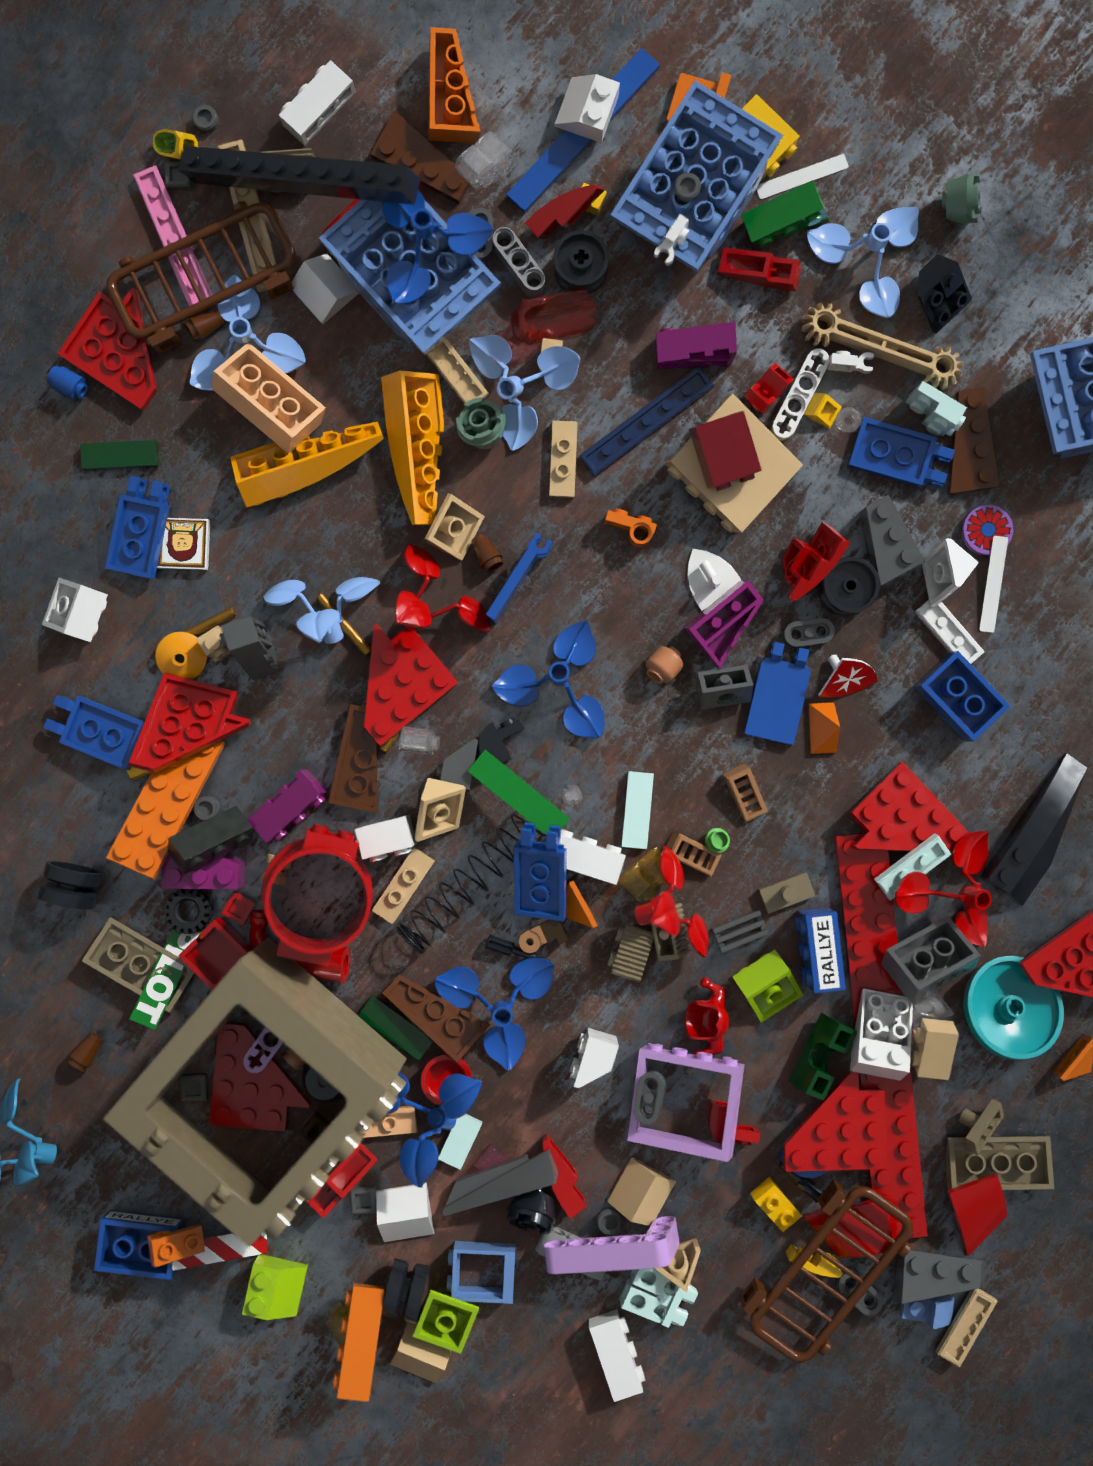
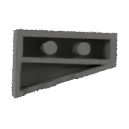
M889 494L860 511L865 543H867L869 563L874 566L879 575L880 586L925 562Z

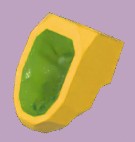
M162 129L153 135L152 145L159 155L181 159L184 146L198 147V141L192 134Z

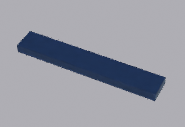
M698 366L579 455V458L593 477H595L710 391L714 384L702 368Z

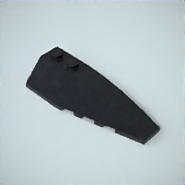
M1067 753L1063 755L980 876L1021 906L1024 905L1052 864L1087 770L1085 765Z

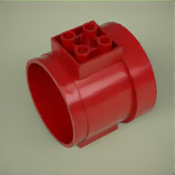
M313 824L312 828H306L303 838L285 845L274 855L268 864L262 880L261 902L272 930L279 937L276 956L329 967L332 952L348 945L364 928L370 914L373 888L369 871L357 853L359 841L357 838H354V833L344 830H338V834L331 833L328 827ZM311 853H326L344 859L357 870L363 882V900L355 919L342 931L324 938L304 937L290 931L277 918L270 898V890L278 873L292 860Z

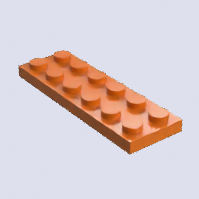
M221 740L156 773L151 772L106 857L108 860L150 879H156L169 854L168 838L180 833L225 746L224 741Z

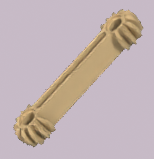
M818 303L816 309L810 307L807 311L808 315H804L802 318V322L805 325L802 326L801 331L809 332L805 339L809 341L813 338L814 347L821 341L825 348L831 340L863 353L871 352L874 354V357L926 375L923 381L926 383L932 382L931 386L937 388L939 385L941 390L947 389L948 385L954 386L957 383L956 378L962 376L963 372L959 368L963 366V362L956 361L959 353L950 354L951 347H947L943 352L941 346H937L933 353L837 318L841 313L840 309L834 312L831 310L832 303L828 304L826 309L822 303ZM817 321L826 322L828 329L823 330L819 328ZM936 364H942L946 369V373L939 372Z

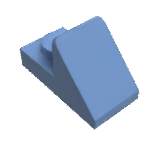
M939 1296L901 1304L900 1316L903 1319L927 1322L931 1329L935 1330L951 1324L955 1299L949 1296Z

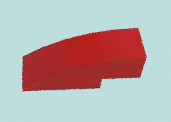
M593 184L564 193L537 210L525 224L538 238L546 239L559 224L562 227L570 228L603 193L604 189Z
M723 248L718 273L759 286L796 292L801 265L799 260L774 257L772 253Z
M546 1133L543 1136V1152L550 1149L559 1171L556 1183L551 1186L560 1205L571 1219L586 1207V1199L574 1185L579 1180L578 1172Z
M360 1142L343 1163L339 1162L328 1173L329 1177L307 1203L324 1219L378 1159Z

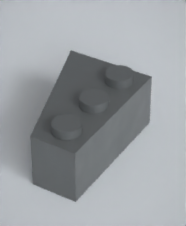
M250 616L221 626L223 633H220V639L223 647L228 648L229 652L252 680L281 671L266 623Z
M909 1250L908 1254L903 1258L897 1255L893 1302L904 1304L979 1289L981 1286L982 1261Z

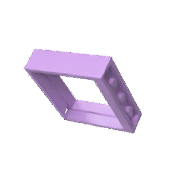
M648 1043V1046L645 1045L640 1048L627 1141L728 1162L733 1157L745 1064L738 1063V1060L732 1059V1057H723L722 1060L714 1059L712 1054L698 1052L697 1055L688 1054V1050L684 1048L662 1049L663 1045L658 1043ZM649 1059L731 1074L722 1144L640 1127V1122L634 1115V1104L638 1082L641 1076L647 1073Z

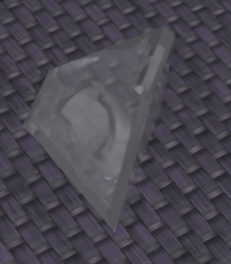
M937 991L913 1004L912 1029L920 1028L922 1018L943 1020L954 1015Z

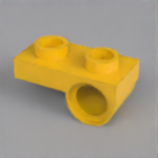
M770 1177L750 1192L754 1201L782 1232L802 1217L798 1209Z

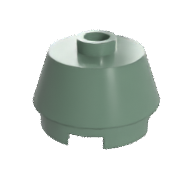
M970 173L948 181L947 192L942 193V209H946L947 220L968 226L969 223L979 222L978 215L974 214L980 213L981 192L978 184H975L980 183V175H970Z
M475 398L465 403V408L459 417L456 418L459 437L464 442L478 449H490L496 446L503 437L506 423L502 408L495 402L485 401L484 398Z

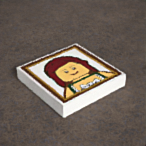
M167 518L157 568L208 571L210 520Z

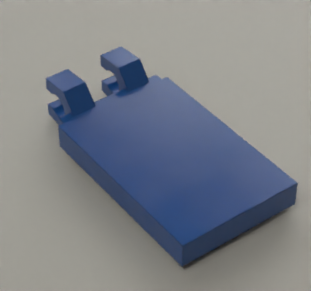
M863 417L848 467L917 487L926 486V483L942 487L948 474L931 469L933 460L950 463L955 450L938 445L939 443L936 442L937 437Z
M130 476L126 495L120 494L105 569L155 579L170 508L166 500L169 496L170 485L153 480L149 497L143 496L146 493L148 480Z
M537 532L529 542L528 549L486 613L487 619L492 623H498L537 559L547 558L552 548V541L548 539L544 548H538L537 545L542 541L540 533Z
M773 642L769 658L765 657L764 660H760L743 734L794 745L811 674L809 667L805 666L809 650L797 648L793 663L781 661L785 644Z
M56 695L53 705L70 711V715L66 724L57 720L47 719L43 728L61 735L59 740L61 744L122 769L130 770L129 761L145 721L83 696L77 695L74 701L67 697Z
M525 822L524 828L521 829V840H518V843L514 846V915L564 921L566 918L567 848L560 844L561 826L550 825L549 831L546 833L545 843L534 841L536 835L535 823Z

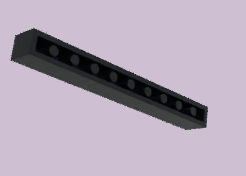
M184 146L179 165V171L197 184L415 205L420 184V178L407 165Z

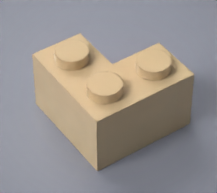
M922 1018L920 1028H912L910 1063L911 1066H914L918 1077L949 1080L959 1036L953 1021Z

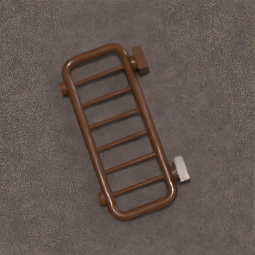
M240 201L233 205V214L136 261L131 256L122 258L118 262L121 268L110 274L107 279L106 288L129 335L137 339L148 338L155 351L161 354L181 344L172 326L256 285L263 283L271 299L293 290L294 287L286 271L295 262L296 254L272 206L261 202L248 206L245 201ZM258 213H264L268 217L285 252L284 260L273 266L248 219ZM243 220L267 266V269L250 277L226 231L227 228ZM219 232H222L244 277V280L226 288L203 241ZM196 243H199L222 291L203 299L180 252ZM175 253L199 302L182 310L158 264L159 261ZM151 265L154 266L176 313L160 321L157 320L135 275L136 272ZM128 276H131L154 323L142 329L134 325L117 290L118 282Z
M833 1179L818 1198L822 1211L827 1213L829 1217L767 1295L763 1283L757 1278H754L740 1295L742 1309L751 1315L750 1327L754 1334L794 1362L803 1363L809 1361L817 1352L822 1356L826 1355L831 1347V1342L828 1341L829 1337L896 1254L903 1258L910 1250V1244L907 1241L913 1232L911 1218L869 1187L859 1186L853 1188L846 1195L842 1186ZM860 1197L868 1198L901 1222L903 1226L901 1232L895 1239L891 1238L850 1207ZM846 1212L891 1243L879 1259L834 1228ZM830 1232L837 1235L875 1263L863 1279L819 1248ZM814 1252H817L859 1282L847 1298L803 1268ZM799 1271L843 1302L831 1318L787 1287ZM783 1291L827 1321L816 1337L772 1307V1304ZM767 1311H770L812 1342L804 1351H795L760 1325L761 1318Z

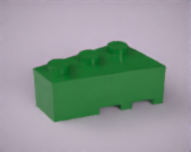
M813 180L741 214L755 248L768 247L776 240L829 221Z

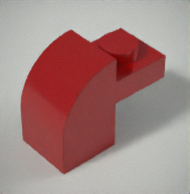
M774 363L760 380L744 395V399L748 401L752 408L764 414L782 395L794 378L777 363Z
M710 1099L707 1115L708 1126L715 1140L722 1144L728 1102ZM737 1124L736 1143L747 1146L751 1145V1142L759 1143L760 1132L757 1127Z

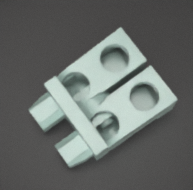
M654 1268L632 1269L630 1273L631 1278H628L619 1298L621 1308L652 1321L662 1323L663 1326L668 1328L671 1323L683 1327L687 1320L688 1312L680 1308L679 1304L681 1300L693 1304L698 1295L697 1289L690 1284L688 1291L685 1292Z

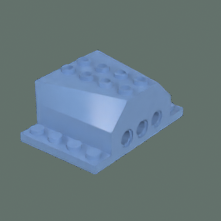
M695 80L610 215L611 219L658 247L663 243L666 234L681 214L689 220L688 230L690 232L682 245L678 243L674 248V258L698 272L706 258H711L723 244L748 205L766 171L768 160L782 140L783 134ZM683 173L695 174L701 183L698 197L691 202H683L675 195V181Z
M360 200L319 237L320 242L337 259L341 270L366 302L397 335L409 344L413 342L424 356L501 287L499 280L475 254L469 256L456 254L448 245L449 237H445L438 230H435L431 237L422 238L420 263L418 266L427 269L430 273L431 282L428 291L420 299L412 303L396 304L393 302L386 281L388 270L394 263L401 260L409 261L414 265L416 234L411 222L402 229L391 226L384 217L382 202ZM425 201V209L432 213L434 222H439L440 226L445 231H448L444 220Z
M1093 337L1032 351L1030 358L1053 454L1061 453V459L1093 452Z

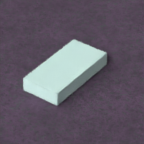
M464 1114L456 1119V1124L451 1129L438 1159L461 1170L480 1130L482 1121L468 1114Z

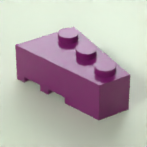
M299 770L295 774V779L288 785H283L279 789L280 792L272 799L266 801L247 819L266 843L273 840L275 843L279 842L288 834L285 830L292 823L294 826H297L307 817L304 813L312 807L315 810L326 800L323 796L328 793L327 790L309 770Z

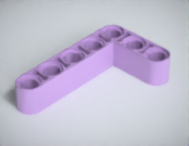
M663 1216L656 1218L652 1222L646 1234L553 1240L545 1243L543 1248L547 1272L550 1274L665 1267L672 1262L680 1243L676 1218L673 1216Z

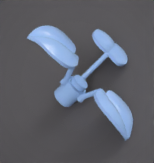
M901 207L883 213L873 226L870 234H864L862 238L851 245H848L850 234L846 228L834 223L824 224L818 228L808 230V244L815 256L821 261L837 264L845 260L846 250H853L863 242H866L868 248L873 252H877L878 255L873 276L874 281H867L861 286L859 300L867 311L884 318H890L898 308L900 290L897 283L890 277H884L879 280L882 255L888 242L892 246L899 248L907 247L913 243L918 233L919 208Z
M232 275L225 283V286L228 288L242 280L236 275ZM250 288L218 304V310L222 318L230 322L229 329L232 337L229 339L230 344L227 355L224 358L219 351L214 349H206L200 352L192 364L190 384L200 390L214 391L211 389L214 370L231 357L236 342L246 344L253 340L260 348L264 349L262 354L285 374L303 366L306 362L305 355L299 344L284 333L270 334L266 345L252 333L248 320L257 315L260 309V299L253 288Z
M498 335L471 338L469 340L470 351L479 371L488 378H499L500 381L497 384L499 396L515 403L505 405L502 410L506 418L503 437L510 449L516 450L530 441L538 426L535 410L530 406L521 407V402L516 399L523 391V384L544 376L545 383L552 389L562 390L569 387L574 382L580 364L579 355L567 347H549L542 351L537 358V364L542 370L541 372L524 379H520L517 376L507 377L509 368L506 364L512 358L509 343Z
M356 577L341 583L336 588V594L339 596L337 598V611L325 609L315 613L305 596L300 593L306 586L299 580H287L278 583L268 590L263 597L265 602L272 606L287 604L296 597L301 599L310 613L303 615L296 624L299 631L319 643L324 639L325 643L332 644L340 641L344 636L339 624L343 621L341 616L342 602L344 600L352 602L364 597L376 588L380 581L373 578Z

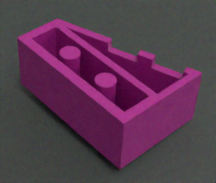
M736 321L676 330L665 328L660 330V332H656L654 339L656 369L731 366L737 353Z
M740 580L683 627V629L713 667L721 668L725 658L738 642L737 639L744 628L748 626L764 600L749 580Z
M168 854L161 870V889H240L244 887L245 861L227 855L222 859L213 860L205 864L197 871H191L184 875Z

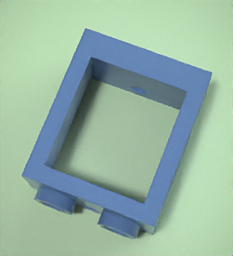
M455 1241L454 1250L449 1249L448 1266H453L452 1275H448L447 1291H451V1297L465 1302L513 1304L516 1244ZM461 1253L505 1255L503 1288L459 1286Z

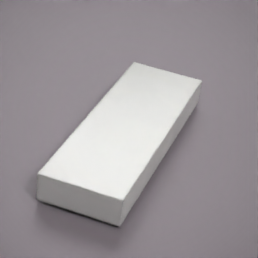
M927 600L915 611L916 615L949 653L958 650L970 664L984 653V650L942 602L935 607H931L930 601Z

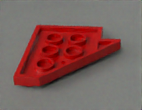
M132 287L123 302L134 325L142 329L145 328L139 296L138 292ZM99 291L57 354L144 411L158 391L147 338L137 339L129 335L111 299Z
M377 624L373 627L364 729L379 747L384 745L458 684V681L415 630H410L406 627L390 640Z
M164 673L131 755L130 767L156 773L250 727V719L232 715L238 693L233 690Z
M903 761L898 763L848 813L865 831L852 846L854 850L910 852L936 833L949 852L953 853L957 841L969 833Z
M1093 909L1018 962L1032 985L1093 998Z
M227 1022L218 1032L209 1125L285 1132L287 1129L289 1106L309 1108L311 1102L274 1057L261 1072L251 1073L247 1071L243 1064L244 1057L257 1039L247 1024ZM260 1044L257 1046V1048L262 1049L255 1057L252 1055L250 1057L253 1061L251 1064L253 1067L256 1065L262 1066L260 1058L265 1052L268 1056L271 1054L269 1051L264 1050Z
M849 1070L826 1095L824 1101L822 1100L783 1143L784 1171L887 1169L885 1091L883 1089H859V1073Z

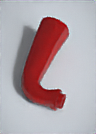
M263 909L253 910V914L250 916L249 941L252 949L268 938L266 926L269 921ZM343 947L333 951L329 967L293 960L312 976L344 984L350 970V947Z

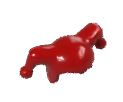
M704 977L700 980V985L711 991V997L708 1000H696L688 1004L685 1013V1028L690 1039L707 1041L708 1043L704 1050H696L693 1055H697L698 1052L717 1055L723 1051V1035L729 1026V1016L725 1009L726 994L723 987L710 982L707 977Z

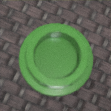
M714 828L707 832L705 844L709 851L718 854L726 851L729 847L730 837L726 831Z

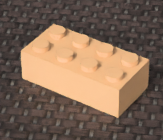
M249 342L214 370L211 389L288 454L321 425L326 408Z

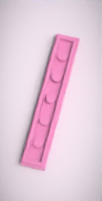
M155 165L134 174V179L163 247L186 237L187 235L158 167ZM190 246L180 251L203 299L211 296V291L192 247ZM176 253L169 256L168 259L188 305L191 306L199 302Z

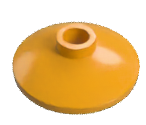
M174 632L165 636L158 644L155 654L159 670L163 674L166 673L190 680L198 677L206 666L207 656L197 642V637L188 632ZM182 654L184 662H178L175 656Z

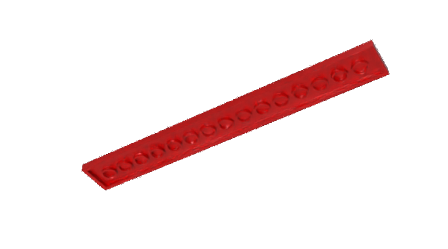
M864 833L834 836L854 1030L863 988L903 996L902 990L881 965L886 950L898 943L893 899L890 901L874 880L890 867L889 852L854 850L852 846ZM911 1067L910 1072L900 1081L859 1073L860 1089H883L885 1091L887 1169H868L870 1188L911 1218L913 1232L910 1238L928 1237ZM886 1212L893 1239H895L903 1226L901 1222Z

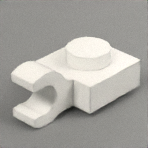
M681 214L666 234L663 243L654 252L656 259L660 253H668L669 257L665 262L667 266L671 265L674 260V248L678 243L682 245L690 232L688 230L689 220Z
M837 351L829 357L830 361L827 370L871 373L873 367L865 366L863 361L865 359L872 360L874 354L865 352L858 358V356L851 355L848 351Z

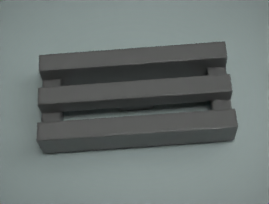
M760 910L753 911L712 928L722 953L769 934ZM755 917L757 919V922L720 936V931ZM760 927L761 929L725 945L723 943L725 940Z

